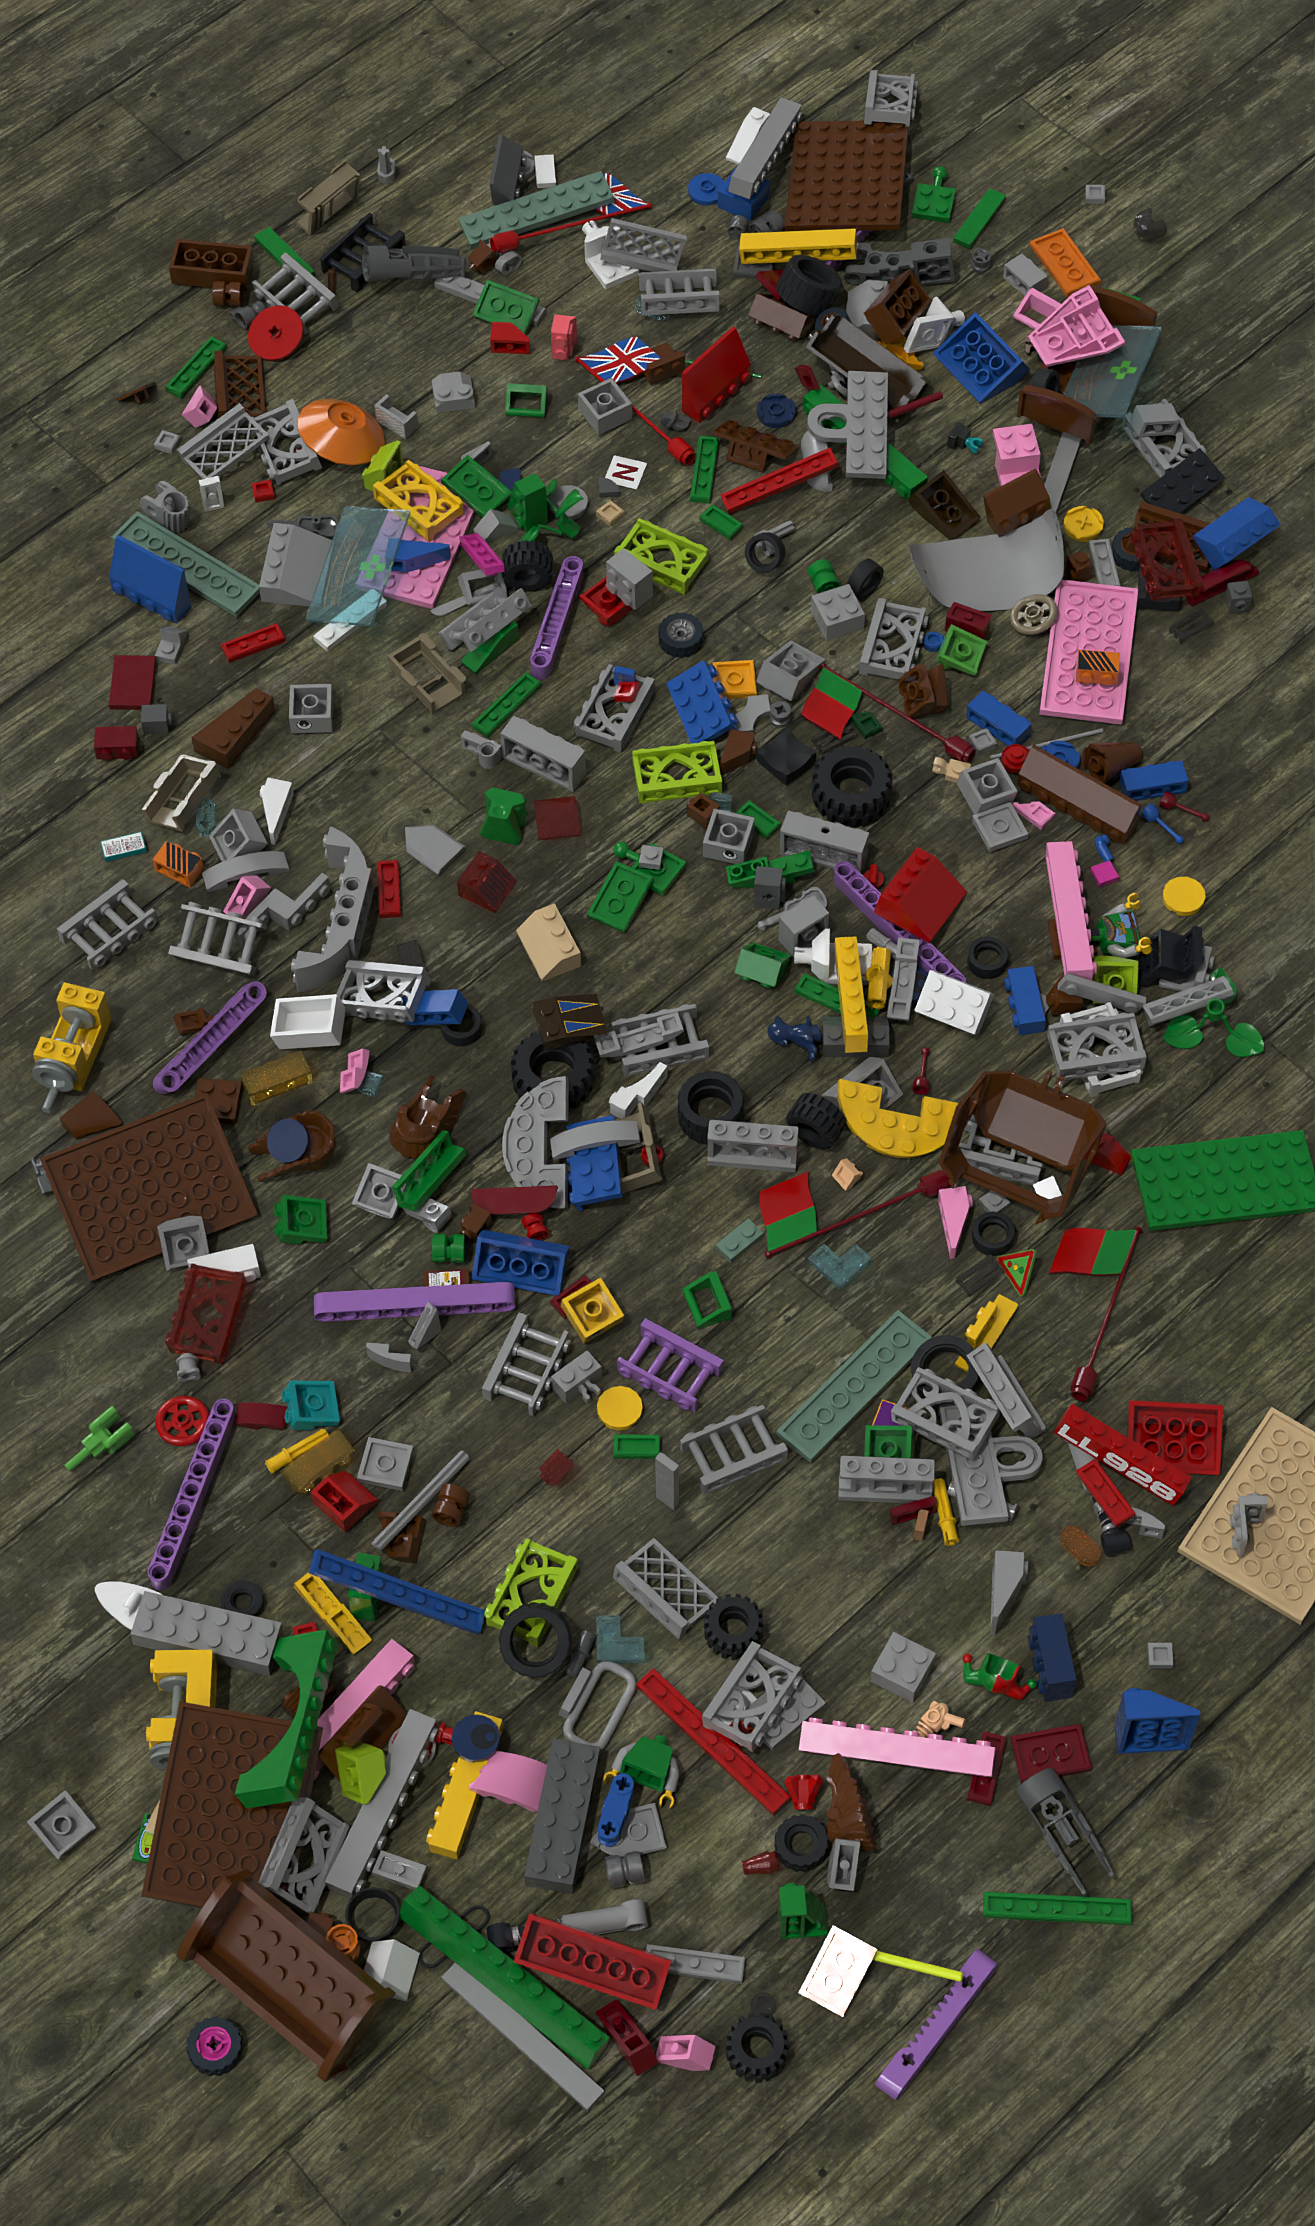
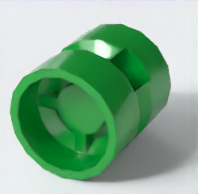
M822 559L809 566L807 573L813 583L816 594L841 587L831 561Z
M433 1234L432 1262L446 1263L450 1259L452 1263H465V1234H452L450 1237H447L446 1234Z

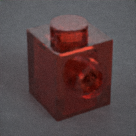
M557 1448L539 1468V1471L542 1472L539 1477L548 1485L553 1483L556 1486L575 1465Z

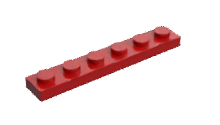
M829 447L721 494L720 497L728 514L835 469L839 467L838 462Z

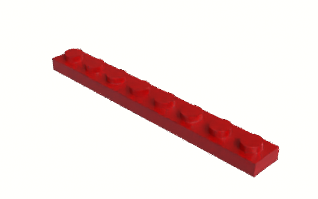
M654 1668L636 1683L637 1689L771 1815L774 1816L790 1800V1796L729 1738L713 1729L711 1731L703 1726V1714Z

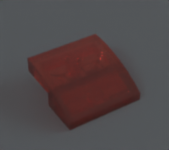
M575 796L533 801L538 841L580 836Z

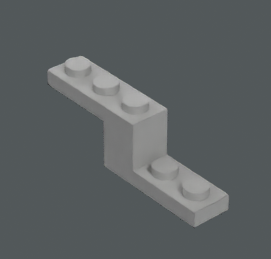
M321 873L295 901L275 888L246 917V920H249V917L262 919L261 923L266 925L269 919H272L290 931L294 926L300 924L308 911L311 912L322 897L327 896L330 891L329 877ZM243 924L236 928L234 935L235 942L241 947L245 944L249 926Z

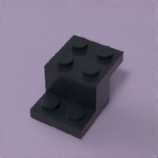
M1194 925L1184 935L1163 929L1150 938L1151 953L1144 954L1141 951L1139 954V986L1147 988L1157 978L1181 984L1200 968L1204 962L1202 927Z

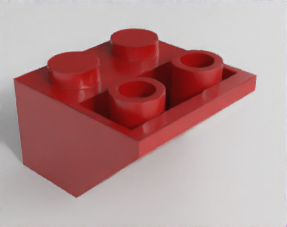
M347 1471L327 1476L311 1491L313 1504L344 1532L348 1531L379 1502L374 1495Z

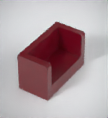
M953 602L946 615L945 632L948 631L952 624L985 640L990 631L992 615Z

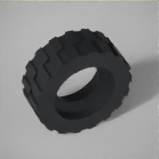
M800 1814V1816L793 1815L791 1818L785 1819L779 1825L778 1831L775 1834V1854L778 1856L781 1864L783 1863L787 1869L790 1868L795 1872H807V1870L812 1871L816 1869V1866H820L827 1855L828 1835H826L825 1827L821 1825L819 1820H815L812 1816H805V1814ZM798 1832L809 1834L813 1839L812 1850L803 1855L793 1852L789 1845L792 1835Z

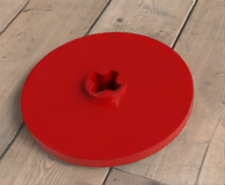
M277 305L264 309L254 318L249 327L248 342L250 348L257 356H261V359L267 361H278L290 356L299 347L303 338L304 326L302 319L297 312L287 306Z

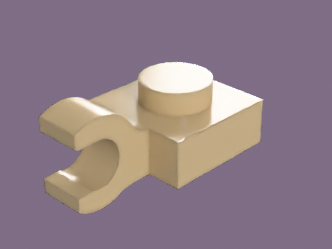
M935 757L932 772L945 774V780L957 783L962 770L970 768L971 764L950 759V763H947L944 759Z

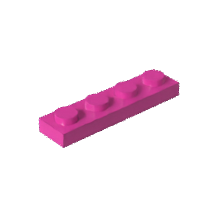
M479 533L459 536L460 545L485 575L494 576L500 572H505L504 563Z

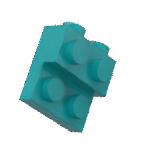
M290 1380L286 1388L283 1389L282 1401L287 1403L288 1407L285 1411V1422L290 1423L291 1430H313L315 1426H338L340 1418L334 1381Z

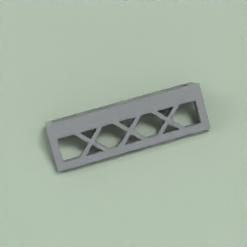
M1222 976L1142 1006L1146 1022L1150 1027L1207 1006L1211 999L1225 1000L1234 994L1228 981Z

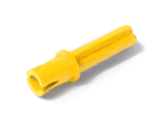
M321 1429L290 1448H283L282 1452L265 1461L266 1467L273 1474L288 1464L292 1465L295 1459L330 1439L328 1432L325 1429Z
M934 1479L932 1488L937 1500V1510L940 1519L938 1525L942 1529L945 1545L952 1546L955 1545V1542L959 1543L955 1526L957 1521L952 1515L944 1479Z

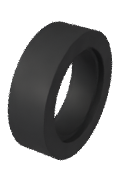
M940 1335L928 1339L920 1345L912 1358V1378L917 1368L924 1369L932 1356L941 1352H953L960 1355L968 1364L967 1377L958 1387L975 1392L981 1379L967 1357L974 1348L967 1341L956 1336ZM921 1384L917 1387V1392L924 1399L923 1389L926 1392H930L933 1388L926 1384ZM944 1402V1403H939V1404H947V1403H954V1402Z

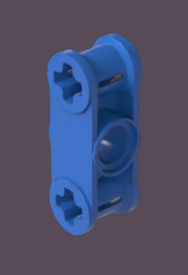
M621 1773L614 1777L602 1808L598 1824V1840L605 1847H612L618 1843L623 1826L628 1818L634 1795V1782L628 1774ZM623 1785H624V1786H627V1787L624 1788L623 1791H622V1790H619V1789L622 1788ZM608 1830H612V1831H613V1832H610L609 1835H605V1833H607Z

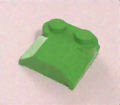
M951 624L937 654L938 665L943 664L944 669L955 668L976 675L988 641Z

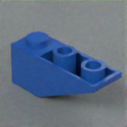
M389 539L386 554L387 571L411 572L450 560V544Z

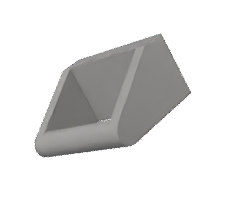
M481 570L462 573L457 577L468 606L477 604L488 595L483 594L472 597L469 583L494 578V581L498 583L499 587L503 588L507 595L502 572L494 576H488Z

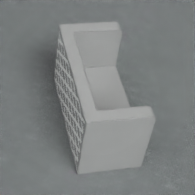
M386 394L374 405L377 422L405 440L419 428L417 413L413 411L407 416L392 407L389 395Z

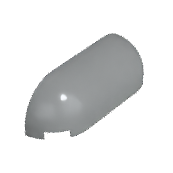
M808 430L802 437L801 451L803 459L828 448L827 442L817 440ZM831 470L807 480L808 484L818 491H832Z

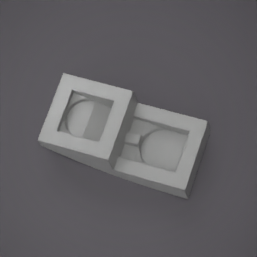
M366 1344L368 1357L376 1363L390 1369L411 1373V1354L391 1353L389 1344Z
M1131 1507L1135 1512V1517L1124 1524L1140 1526L1139 1535L1162 1539L1165 1525L1154 1516Z

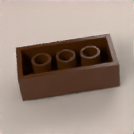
M176 239L169 265L171 282L173 284L213 288L215 280L226 281L227 284L231 281H240L243 283V291H247L254 266L252 246Z
M909 269L892 279L863 314L877 332L878 337L887 345L903 336L932 300Z

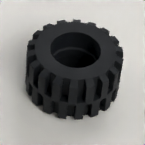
M522 540V542H514V544H510L508 548L504 549L502 562L504 563L505 572H502V578L510 587H515L517 590L522 588L524 591H535L538 588H544V585H548L552 581L553 556L549 547L543 546V543Z
M814 1093L801 1094L786 1115L787 1125L798 1127V1138L812 1147L823 1150L830 1149L847 1125L844 1114L835 1104Z
M726 1594L725 1599H722L720 1596L716 1599V1604L712 1602L709 1605V1610H706L704 1619V1637L707 1640L708 1647H713V1652L716 1655L719 1652L722 1653V1658L727 1659V1656H732L731 1660H737V1656L742 1657L752 1641L760 1645L763 1638V1618L761 1609L758 1610V1605L755 1602L750 1603V1598L747 1596L742 1599L741 1594H736V1597ZM738 1619L746 1624L747 1629L740 1634L731 1635L724 1632L720 1625L726 1620Z
M754 2012L748 2013V2018L740 2017L739 2022H734L731 2026V2031H728L726 2041L727 2061L729 2060L730 2068L736 2070L738 2077L745 2076V2081L750 2082L752 2078L755 2079V2083H761V2079L765 2078L767 2082L771 2080L772 2075L778 2076L780 2069H784L789 2052L788 2034L786 2030L782 2029L783 2025L780 2021L775 2022V2017L770 2015L769 2018H765V2013L760 2012L759 2016L754 2017ZM762 2037L772 2045V2051L766 2057L756 2059L748 2056L743 2051L742 2046L749 2038Z

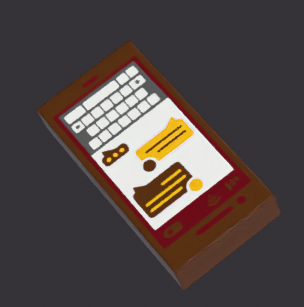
M469 1269L424 1271V1287L469 1284Z

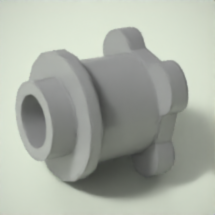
M184 1353L176 1359V1364L179 1366L177 1371L179 1382L199 1380L201 1378L200 1370L197 1368V1363L199 1362L197 1356H194L192 1353Z

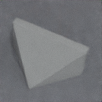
M487 441L463 454L461 460L469 455L479 465L484 464L492 456L491 443Z
M427 1302L408 1340L414 1349L420 1348L442 1332L437 1308L431 1302Z

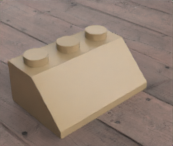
M555 903L534 911L516 930L542 982L581 967V953Z

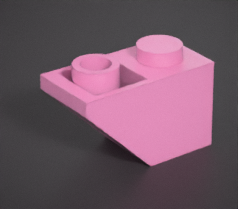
M199 386L183 411L182 416L195 428L208 423L217 409L215 398L202 386Z

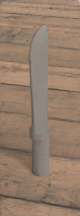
M497 582L475 590L471 595L473 597L491 593L499 585ZM462 596L430 611L434 615L443 616L467 605L465 597Z

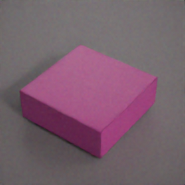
M1111 861L1090 868V872L1098 887L1117 882L1119 879Z

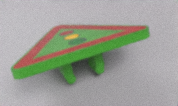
M1035 1249L997 1257V1262L1020 1296H1025L1037 1254Z

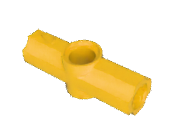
M876 947L873 949L871 966L864 975L865 979L869 982L867 1006L871 1009L879 1010L885 1007L887 990L893 982V977L889 974L891 951L888 948Z

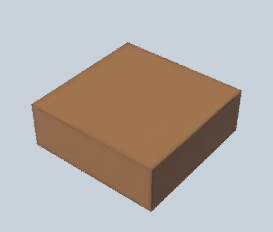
M921 1509L918 1513L914 1531L915 1540L923 1541L929 1511Z

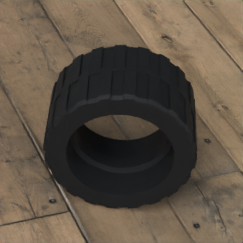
M795 255L789 259L776 289L783 301L792 308L808 315L819 316L823 311L832 306L841 288L842 281L838 273L825 262L808 255Z
M705 1071L696 1073L682 1084L681 1090L678 1093V1122L683 1133L691 1140L708 1145L710 1120L743 1121L744 1094H742V1088L734 1078L732 1079L729 1075L719 1071ZM714 1097L725 1101L731 1109L721 1117L709 1119L695 1114L691 1110V1106L700 1099Z
M530 1602V1604H523L516 1610L514 1609L504 1621L499 1636L500 1653H502L505 1663L513 1671L518 1672L519 1675L529 1676L530 1678L545 1677L561 1667L568 1657L572 1638L570 1626L564 1618L565 1616L556 1610L557 1608L542 1602ZM529 1618L545 1619L553 1625L557 1632L558 1645L555 1652L548 1659L541 1662H530L523 1659L516 1652L513 1645L515 1629L522 1621Z

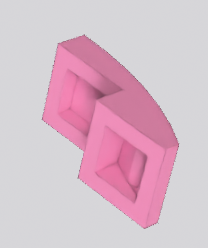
M360 1049L348 1054V1070L341 1072L340 1093L344 1094L360 1086L366 1073L369 1050Z

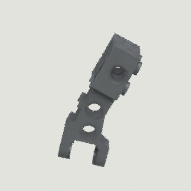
M950 238L911 243L912 250L900 252L875 251L871 249L869 243H858L857 251L864 254L857 253L854 260L865 262V264L847 266L844 280L851 285H860L867 280L892 281V279L910 269L922 286L955 281Z

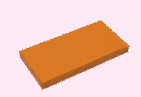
M1064 228L1030 241L1029 246L1067 298L1086 286L1096 287L1101 285V279Z

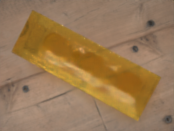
M302 1051L290 1053L284 1058L269 1061L263 1066L248 1069L240 1074L242 1086L252 1106L313 1083L310 1068Z
M337 1429L282 1469L280 1473L295 1494L300 1491L305 1494L315 1486L313 1481L320 1477L324 1480L332 1474L333 1470L331 1468L337 1463L342 1466L351 1460L350 1454L355 1450L341 1431Z

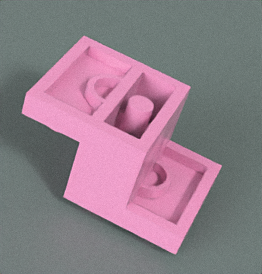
M1032 424L993 429V438L997 449L995 467L1001 486L1035 468L1039 473L1040 451Z

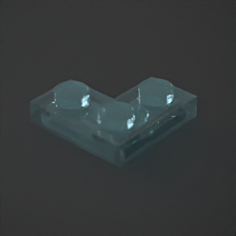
M825 1244L808 1257V1262L839 1290L872 1261V1258L856 1244L841 1257L837 1256Z
M620 1615L596 1616L597 1664L603 1661L614 1663L645 1662L644 1637H620Z

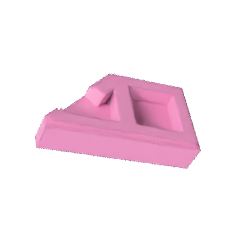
M1014 802L1012 804L1017 813L1040 830L1055 818V813L1041 802H1031V804Z

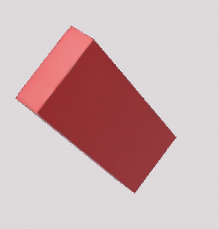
M278 623L222 643L221 649L228 662L231 663L286 641Z
M398 860L377 861L379 917H401Z
M1096 1459L1076 1470L1077 1476L1115 1528L1135 1517L1134 1510Z

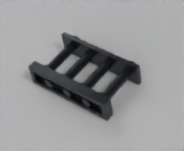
M371 213L361 218L358 224L320 258L323 273H326L332 266L350 277L351 289L355 292H359L368 282L365 281L363 275L362 256L350 249L356 244L363 248L365 245H373L363 239L368 232L385 241L383 245H386L387 249H402L403 246H406L404 232L398 230L394 235L390 236L373 226V216ZM345 255L361 266L353 271L338 261Z

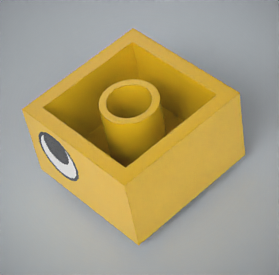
M601 1277L561 1301V1308L583 1344L623 1322L624 1314Z

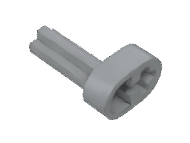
M382 146V149H378V180L381 183L388 184L395 179V161L390 158L389 149H386V146Z
M515 251L495 252L499 257L495 268L503 275L513 272L521 265L522 257Z
M787 521L769 531L762 530L754 534V536L763 532H771L781 538L794 531L795 527L792 521ZM760 541L756 544L766 556L775 553L773 545L768 541Z

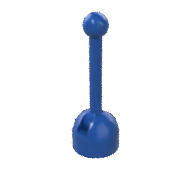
M1153 803L1145 807L1141 813L1145 820L1149 822L1157 821L1176 839L1178 844L1184 842L1183 836H1178L1159 818V810Z

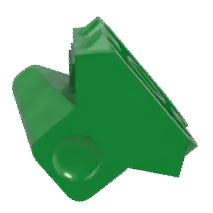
M498 788L489 789L484 793L486 817L480 829V836L490 840L519 845L522 838L519 827L527 826L526 818L528 812L525 809L527 799L519 793Z

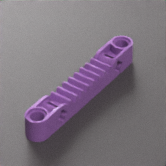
M576 556L567 557L563 561L530 657L531 674L538 680L547 679L551 675L560 647V641H562V634H564L573 603L583 581V562Z
M257 981L243 986L224 1005L219 1013L196 1034L197 1036L155 1076L153 1080L155 1091L163 1095L176 1091L265 999L267 993L265 986ZM250 989H253L255 991V998L251 997ZM164 1077L170 1081L169 1088L164 1085Z
M979 1949L974 1951L960 1970L964 1974L963 1980L961 1982L955 1981L954 1987L950 1988L949 1995H945L943 2003L940 2002L938 2004L937 2011L933 2010L932 2017L927 2018L926 2026H921L920 2034H915L914 2042L910 2041L908 2047L902 2048L895 2055L878 2078L875 2086L895 2101L900 2098L990 1979L998 1966L996 1961ZM967 1983H970V1984H971V1987H970V1986H967L966 1988H963V1987H962V1984H964V1985H966ZM909 2060L912 2061V2065H903V2062H908Z

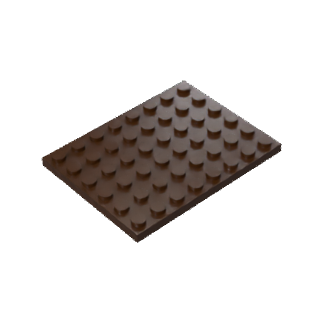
M863 120L799 122L795 129L785 231L856 229V231L900 230L909 127L902 123L872 121V124H864Z
M207 1093L40 1158L90 1283L163 1254L157 1226L165 1221L186 1216H201L205 1234L209 1236L258 1216Z
M179 1702L141 1897L203 1908L225 1877L248 1869L255 1875L253 1879L257 1882L259 1881L292 1801L246 1808L235 1795L240 1774H244L255 1767L278 1745L290 1728L291 1721ZM317 1726L298 1798L310 1799L323 1727ZM296 1846L294 1851L298 1863L301 1846ZM281 1882L279 1888L288 1893V1883Z

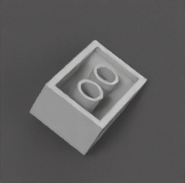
M789 641L763 661L756 682L765 689L779 694L783 699L792 701L804 690L826 659L793 641Z
M995 1550L992 1569L990 1635L997 1633L1020 1594L1021 1585H1026L1028 1561H1024V1552Z

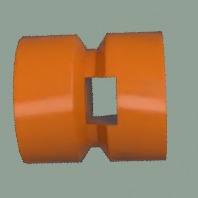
M338 1924L328 1931L326 1939L355 1962L360 1954V1944L356 1931L346 1924Z

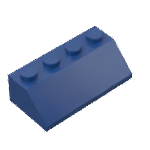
M1248 497L1192 537L1215 570L1232 560L1281 524L1270 507Z
M482 1230L477 1237L472 1280L488 1283L509 1282L514 1284L515 1288L557 1296L561 1293L567 1270L570 1246Z

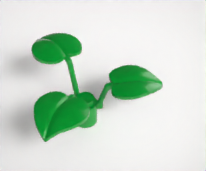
M554 478L546 487V502L556 512L555 517H561L556 524L558 529L542 524L533 525L524 534L520 542L522 540L534 541L540 529L552 531L559 535L564 533L570 539L574 538L581 526L569 518L565 512L583 500L577 489L572 490L558 509L549 499L558 483Z
M1221 967L1210 974L1209 981L1224 976L1233 989L1234 995L1225 1000L1211 999L1207 1003V1013L1203 1015V1019L1198 1025L1191 1016L1180 1015L1175 1017L1169 1023L1163 1036L1164 1041L1172 1047L1191 1049L1199 1045L1203 1040V1034L1199 1029L1202 1028L1207 1019L1214 1022L1223 1020L1228 1032L1231 1034L1226 1039V1047L1232 1055L1236 1057H1249L1264 1051L1263 1039L1255 1027L1248 1023H1239L1234 1030L1231 1029L1227 1016L1224 1015V1006L1233 1002L1237 990L1234 982Z

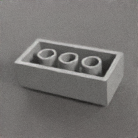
M515 716L511 718L500 733L502 758L571 792H574L585 777V750L579 745H573L562 737L550 734L545 729L536 727L527 720Z

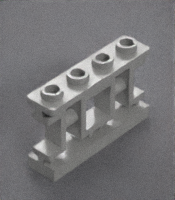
M972 1115L964 1131L970 1132L968 1143L959 1144L969 1165L996 1177L1032 1186L1037 1183L1043 1163L1033 1161L1032 1156L1013 1148L1010 1155L990 1150L992 1140L976 1136L977 1128L980 1129ZM972 1145L984 1146L983 1154L971 1151ZM1015 1156L1028 1157L1026 1165L1014 1162Z
M841 1456L838 1500L910 1503L932 1496V1483H934V1460Z

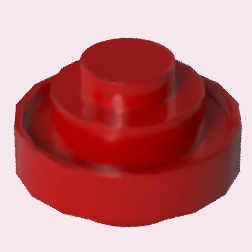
M1021 744L1007 746L1001 755L1003 767L1011 773H1019L1030 750Z

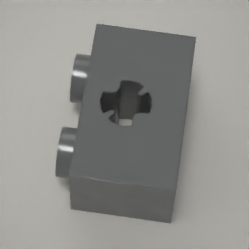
M757 866L754 883L755 908L779 910L780 902L785 901L786 878L782 877V869Z

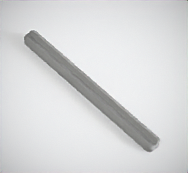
M460 1451L372 1542L373 1547L378 1551H382L441 1490L442 1485L446 1484L470 1459L469 1455L464 1451Z

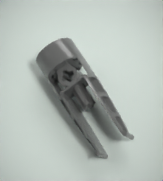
M365 245L363 249L362 268L366 282H386L388 278L407 277V280H426L460 275L462 277L465 276L466 257L459 256V248L403 246L402 249H387L386 245Z
M1054 1768L1045 1769L1031 1776L1016 1789V1793L1048 1846L1085 1897H1089L1088 1891L1051 1830L1056 1828L1067 1846L1076 1843L1079 1837L1068 1821L1070 1818L1073 1817L1109 1876L1114 1880L1117 1879L1091 1827ZM1065 1795L1074 1810L1066 1811L1065 1806L1059 1799ZM1053 1806L1058 1809L1056 1816L1049 1814ZM1042 1811L1043 1816L1050 1822L1044 1828L1037 1818L1036 1812Z

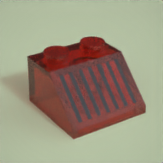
M478 851L457 881L458 896L495 913L515 885L516 879L497 859Z

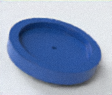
M711 173L699 174L689 182V197L700 205L717 204L718 190L724 184V180Z

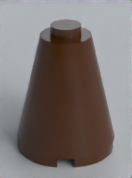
M1136 742L1092 743L1083 750L1084 769L1088 768L1091 777L1106 783L1119 775L1121 770H1126L1140 762L1143 751Z

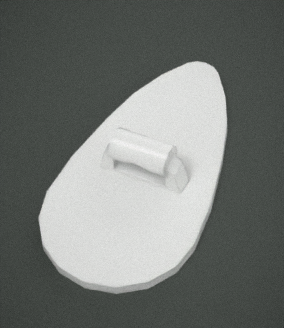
M103 1582L95 1587V1593L104 1609L131 1631L144 1591L162 1595L149 1588L124 1582Z

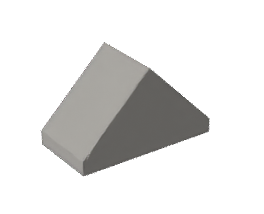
M490 509L474 528V533H479L487 544L518 531V527L510 514Z

